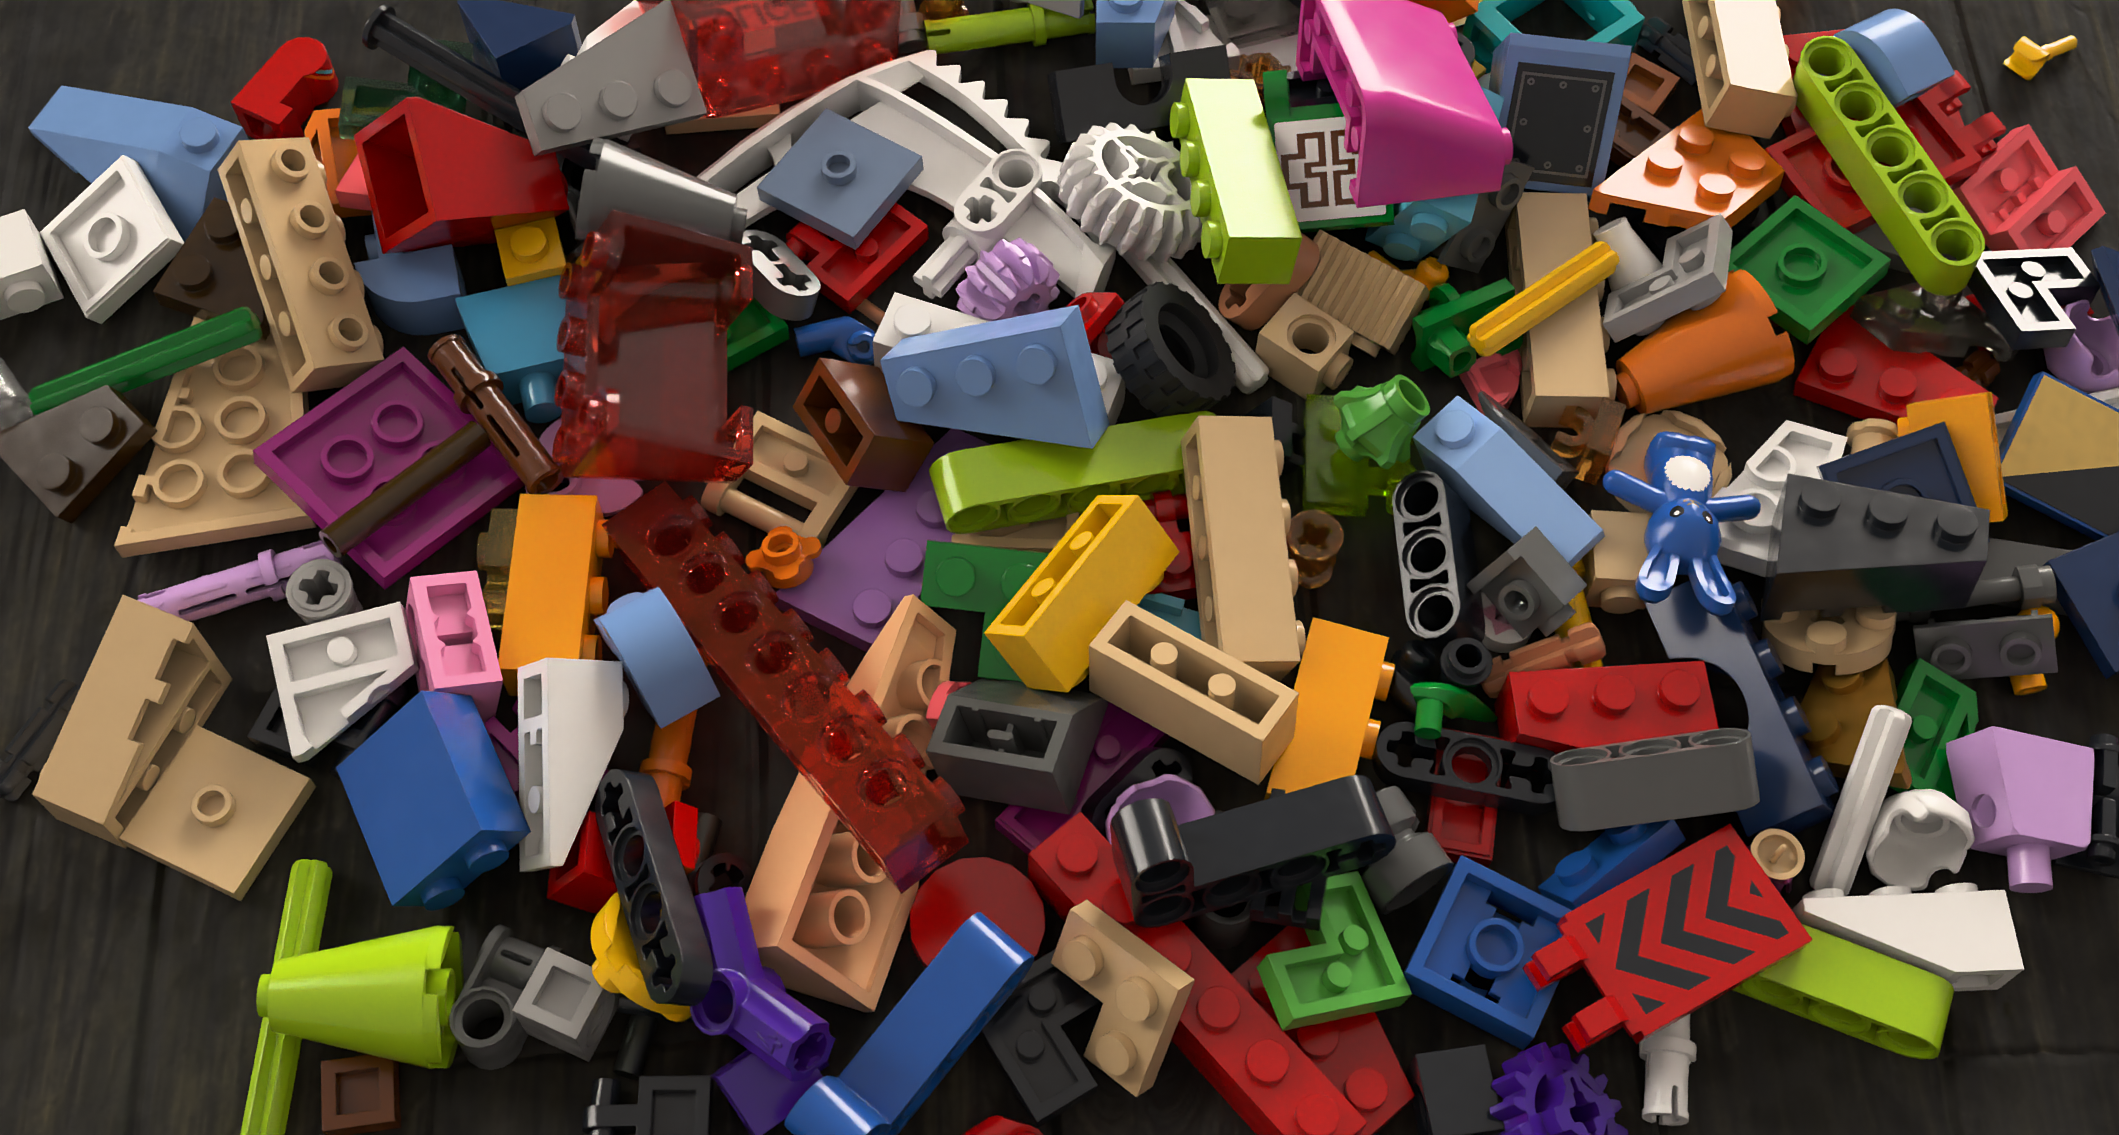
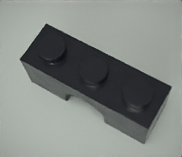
M1226 45L1160 56L1161 86L1156 97L1146 105L1131 103L1121 95L1116 86L1112 62L1060 70L1047 74L1057 143L1076 142L1080 134H1087L1093 125L1106 128L1110 122L1118 124L1124 130L1130 124H1133L1142 133L1149 134L1151 131H1154L1157 138H1165L1163 127L1170 126L1171 107L1174 102L1181 101L1185 78L1231 79Z

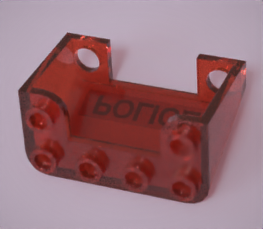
M636 0L642 14L664 1ZM671 0L707 111L702 116L705 118H720L807 98L851 75L875 65L895 60L898 54L901 0Z
M612 210L597 232L590 231L588 233L581 254L575 263L568 262L565 265L559 281V297L566 300L565 317L559 326L556 342L557 351L564 353V363L554 395L555 405L562 408L561 426L556 433L553 443V461L560 464L562 476L565 478L733 484L753 465V408L741 405L727 420V329L753 300L752 247Z

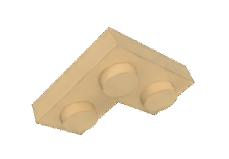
M1085 900L1069 910L1051 964L1103 1003L1084 1057L1135 1097H1138L1154 1085L1195 979L1090 901Z

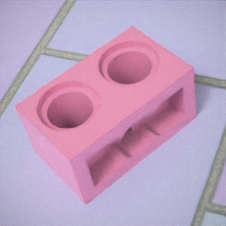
M477 571L410 577L405 612L419 671L415 673L419 692L423 690L470 695L474 700L483 723H485L492 716H496L503 678Z

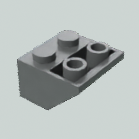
M981 678L947 696L926 753L946 793L1070 815L1109 701L1094 693L1070 690L1067 693L1027 688L1023 682Z

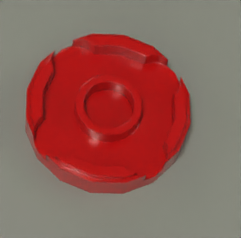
M988 857L958 859L937 869L918 889L910 911L911 942L918 959H920L925 968L928 967L960 926L977 912L983 913L1032 954L1034 961L1038 959L1045 938L1044 905L1032 881L1011 864Z

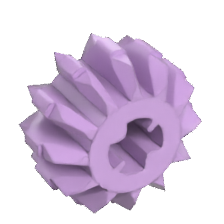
M1020 237L1010 243L1001 239L995 244L992 251H980V259L975 265L965 268L968 277L959 283L956 288L960 296L957 308L962 313L991 322L1048 311V304L1056 299L1060 293L1056 286L1060 274L1053 268V263L1033 244L1025 242Z

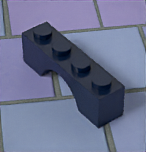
M1690 580L1673 588L1670 596L1657 604L1644 602L1671 661H1704L1706 672L1718 673L1734 679L1745 697L1749 715L1748 731L1751 732L1760 794V802L1758 804L1736 811L1747 837L1754 840L1760 832L1767 829H1781L1794 835L1831 819L1835 806L1830 796L1839 792L1838 784L1823 756L1819 755L1812 758L1802 737L1812 732L1810 723L1795 696L1785 699L1776 679L1777 676L1785 673L1783 665L1769 639L1764 638L1759 641L1750 619L1757 617L1758 612L1744 584L1741 581L1735 584L1731 583L1737 599L1732 612L1724 616L1711 615L1700 605Z

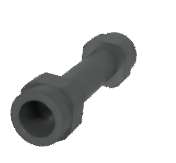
M2036 564L2015 566L2012 576L1978 580L1966 607L2016 601L2018 608L2025 610L2041 608L2042 604L2055 603L2057 588L2053 570L2049 565L2037 566ZM1940 610L1897 612L1896 622L1928 621L1930 612Z

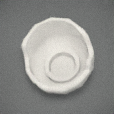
M1914 789L1888 797L1881 805L1866 846V858L1871 874L1887 886L1903 885L1910 887L1911 891H1921L1927 887L1931 875L1938 870L1949 869L1954 874L1958 873L1967 855V850L1971 848L1975 840L1969 813L1947 795L1933 789Z

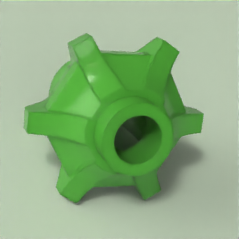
M1400 374L1393 377L1390 381L1375 387L1366 388L1357 385L1351 391H1340L1334 396L1333 401L1341 415V429L1335 434L1336 442L1342 452L1351 460L1360 462L1364 458L1374 459L1380 467L1388 470L1395 464L1396 460L1404 463L1410 458L1412 436L1420 426L1421 420L1429 415V403L1419 387L1412 380Z

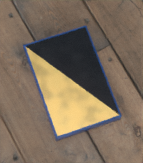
M2044 371L2033 375L1999 446L2005 495L2095 541L2119 532V410Z

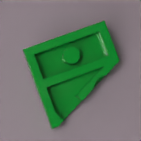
M1919 658L1906 667L1896 689L1898 696L1896 700L1897 709L1902 710L1912 718V724L1904 743L1905 758L1911 771L1912 783L1909 789L1889 787L1899 793L1914 789H1933L1944 793L1957 803L1946 754V743L1975 733L1976 724L1979 722L1976 691Z

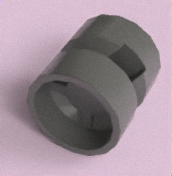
M1391 786L1376 792L1397 843L1387 856L1365 866L1361 875L1371 901L1380 914L1384 915L1395 912L1424 895L1444 879L1453 869L1454 865L1432 833H1415L1419 824L1416 810L1397 786Z

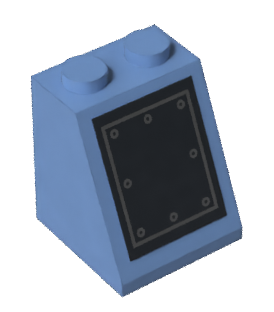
M1511 32L1493 51L1489 90L1505 97L1498 120L1501 128H1508L1513 143L1512 160L1531 165L1535 168L1523 192L1587 193V201L1590 203L1593 189L1605 181L1632 46Z

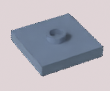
M826 108L757 186L760 201L856 250L924 170L923 159L921 155Z

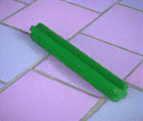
M243 306L32 388L28 393L31 402L30 409L34 415H39L104 385H108L123 394L259 341L263 336L260 319L249 307Z

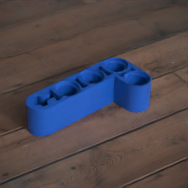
M977 912L972 915L953 934L838 1077H822L803 1094L788 1114L784 1123L785 1128L793 1135H898L1017 988L1031 968L1034 956L983 913Z

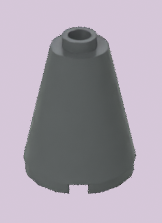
M594 137L589 153L598 154L601 157L596 159L595 170H584L578 204L575 239L587 242H582L575 250L576 258L588 261L722 256L728 255L730 243L742 245L748 209L736 207L737 194L609 139Z

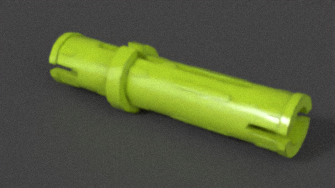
M1084 0V15L1080 19L1027 3L1025 8L931 21L929 19L923 20L928 42L926 50H935L937 54L1029 41H1032L1034 46L1046 45L1047 39L1086 33L1088 35L1095 34V13L1090 14V10L1094 8L1092 0Z

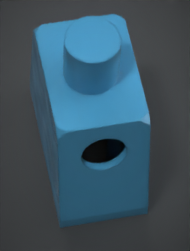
M571 272L455 298L468 338L479 362L485 370L493 371L498 375L504 385L503 394L512 405L522 403L526 419L533 423H546L558 418L563 411L559 394L578 390L584 385L582 311Z

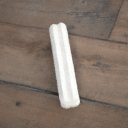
M1876 705L1871 709L1809 879L1810 886L1815 890L1837 888L1842 889L1845 896L1850 892L1912 724L1911 716L1902 710L1887 705Z

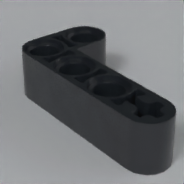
M1363 775L1341 777L1180 825L1177 824L1168 801L1159 798H1149L1125 806L1112 817L1110 822L1113 861L1134 921L1137 925L1144 928L1169 925L1365 867L1387 856L1397 843L1371 780Z

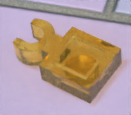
M492 508L489 532H481L478 537V568L480 571H486L488 574L482 595L487 615H489L488 620L491 630H502L518 509Z

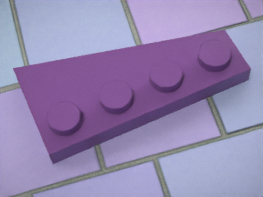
M951 428L933 445L907 491L885 490L822 549L819 557L812 559L814 569L811 576L804 583L792 588L779 589L773 595L775 607L868 652L904 596L914 594L921 600L927 540L951 542L952 535L955 534L946 529L930 479L929 468L938 458L948 453L991 444L959 429Z

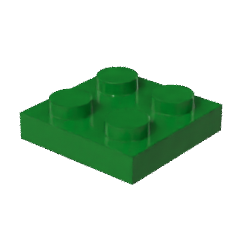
M1794 195L1731 249L1728 272L1742 269L1750 273L1767 292L1778 313L1768 318L1808 345L1887 275L1891 259Z

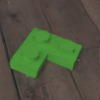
M1359 871L1328 877L1320 931L1305 929L1311 946L1268 954L1257 966L1282 1031L1399 1007L1412 995ZM1311 883L1297 887L1296 910L1307 911Z

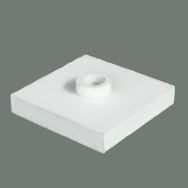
M122 155L39 232L85 317L100 324L108 319L170 262L184 244L183 239L139 163L125 155Z

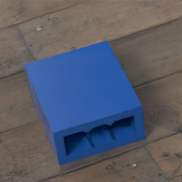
M421 690L336 767L392 906H424L429 911L451 906L464 896V888L478 876L504 863L509 857L508 851L531 832L474 700L470 695Z

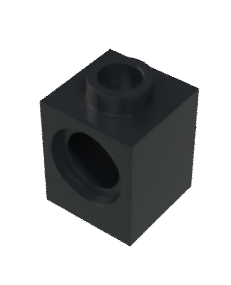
M1485 1045L1415 1054L1405 1071V1076L1415 1095L1411 1105L1418 1135H1498L1504 1130L1503 1121L1490 1114V1107L1498 1104L1496 1091L1491 1086L1493 1077Z

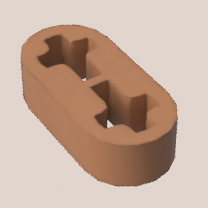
M1301 233L1302 241L1290 284H1225L1219 297L1218 306L1220 313L1244 330L1252 331L1263 326L1314 273L1319 262L1320 251L1318 245Z

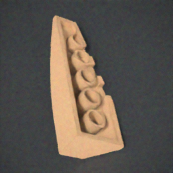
M914 594L904 596L864 656L831 711L801 767L776 820L745 897L762 966L774 969L781 977L787 989L862 1012H874L918 891L921 868L913 865L917 834L927 832L930 806L923 804L922 800L927 770L934 769L926 753L933 729L925 718L934 691L939 684L949 681L956 629Z

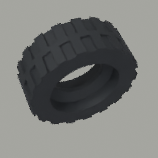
M1163 281L1148 285L1126 301L1116 312L1109 324L1106 325L1105 334L1108 335V342L1106 343L1108 352L1111 354L1114 368L1117 374L1121 375L1126 388L1139 399V403L1144 408L1154 412L1156 417L1207 411L1231 394L1230 390L1235 387L1234 373L1236 368L1235 362L1232 361L1231 357L1232 351L1222 335L1221 328L1211 318L1208 310L1203 305H1200L1194 299V296L1187 291L1180 290L1177 285L1172 283L1166 285Z

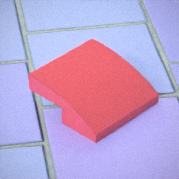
M2029 124L2012 129L1997 143L1998 148L1996 151L1982 158L1983 161L1977 173L1950 186L1981 230L1985 239V245L1992 251L2069 248L2106 214L2077 166L2059 171Z

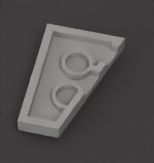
M664 0L515 96L534 156L591 144L594 137L613 139L696 120L707 113L671 0Z

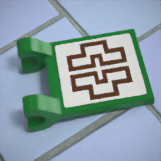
M1287 70L1263 72L1266 120L1301 233L1318 232L1319 229L1330 231L1395 225L1393 204L1356 207L1349 190L1350 179H1355L1357 176L1359 154L1358 152L1347 153L1344 148L1346 119L1339 103L1291 107Z

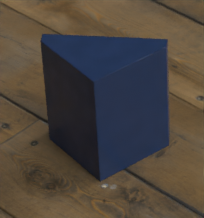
M501 0L457 1L476 64L520 90H524L560 67L568 54L576 57L582 46L575 14Z

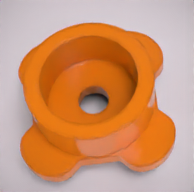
M780 526L769 531L761 547L748 553L745 562L749 571L753 573L762 572L765 581L770 586L780 589L792 588L804 583L811 576L814 569L812 559L820 556L822 546L820 540L816 537L804 538L793 532L792 528Z

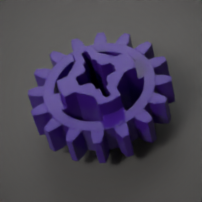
M1546 1042L1519 1052L1517 1056L1501 1064L1505 1075L1492 1082V1088L1503 1098V1102L1490 1107V1114L1504 1122L1505 1131L1498 1135H1628V1130L1622 1125L1615 1123L1614 1120L1615 1113L1622 1108L1620 1101L1609 1099L1607 1093L1603 1092L1608 1082L1605 1074L1593 1078L1588 1073L1589 1057L1581 1054L1571 1059L1567 1044L1560 1043L1549 1048Z

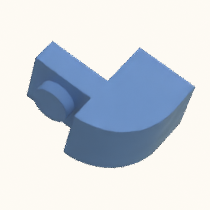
M1888 9L1834 34V37L1844 40L1852 47L1894 108L1924 95L1955 74L1931 30L1915 15L1904 10Z
M372 212L375 234L365 235L369 260L356 262L354 265L362 277L365 293L378 318L389 327L411 335H433L464 329L465 327L455 298L467 296L464 276L452 244L413 252L383 254Z
M659 587L644 593L634 592L624 595L610 604L607 613L594 619L603 640L618 660L622 661L623 668L642 705L661 729L720 697L716 685L693 640Z

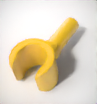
M2070 35L2040 47L2026 36H2023L2014 45V53L2003 62V65L2025 80H2031L2047 61L2076 48L2077 39Z

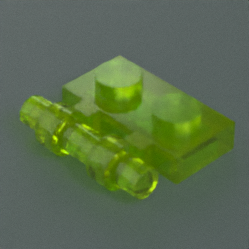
M1307 394L1304 404V429L1306 430L1304 458H1306V465H1304L1303 513L1365 517L1368 508V495L1386 496V511L1393 515V493L1397 484L1406 475L1417 471L1413 465H1410V458L1404 463L1396 460L1395 464L1388 470L1382 467H1368V458H1364L1360 462L1351 460L1342 452L1336 442L1335 434L1341 429V415L1333 403L1334 396ZM1413 436L1411 439V445L1415 443L1413 440Z

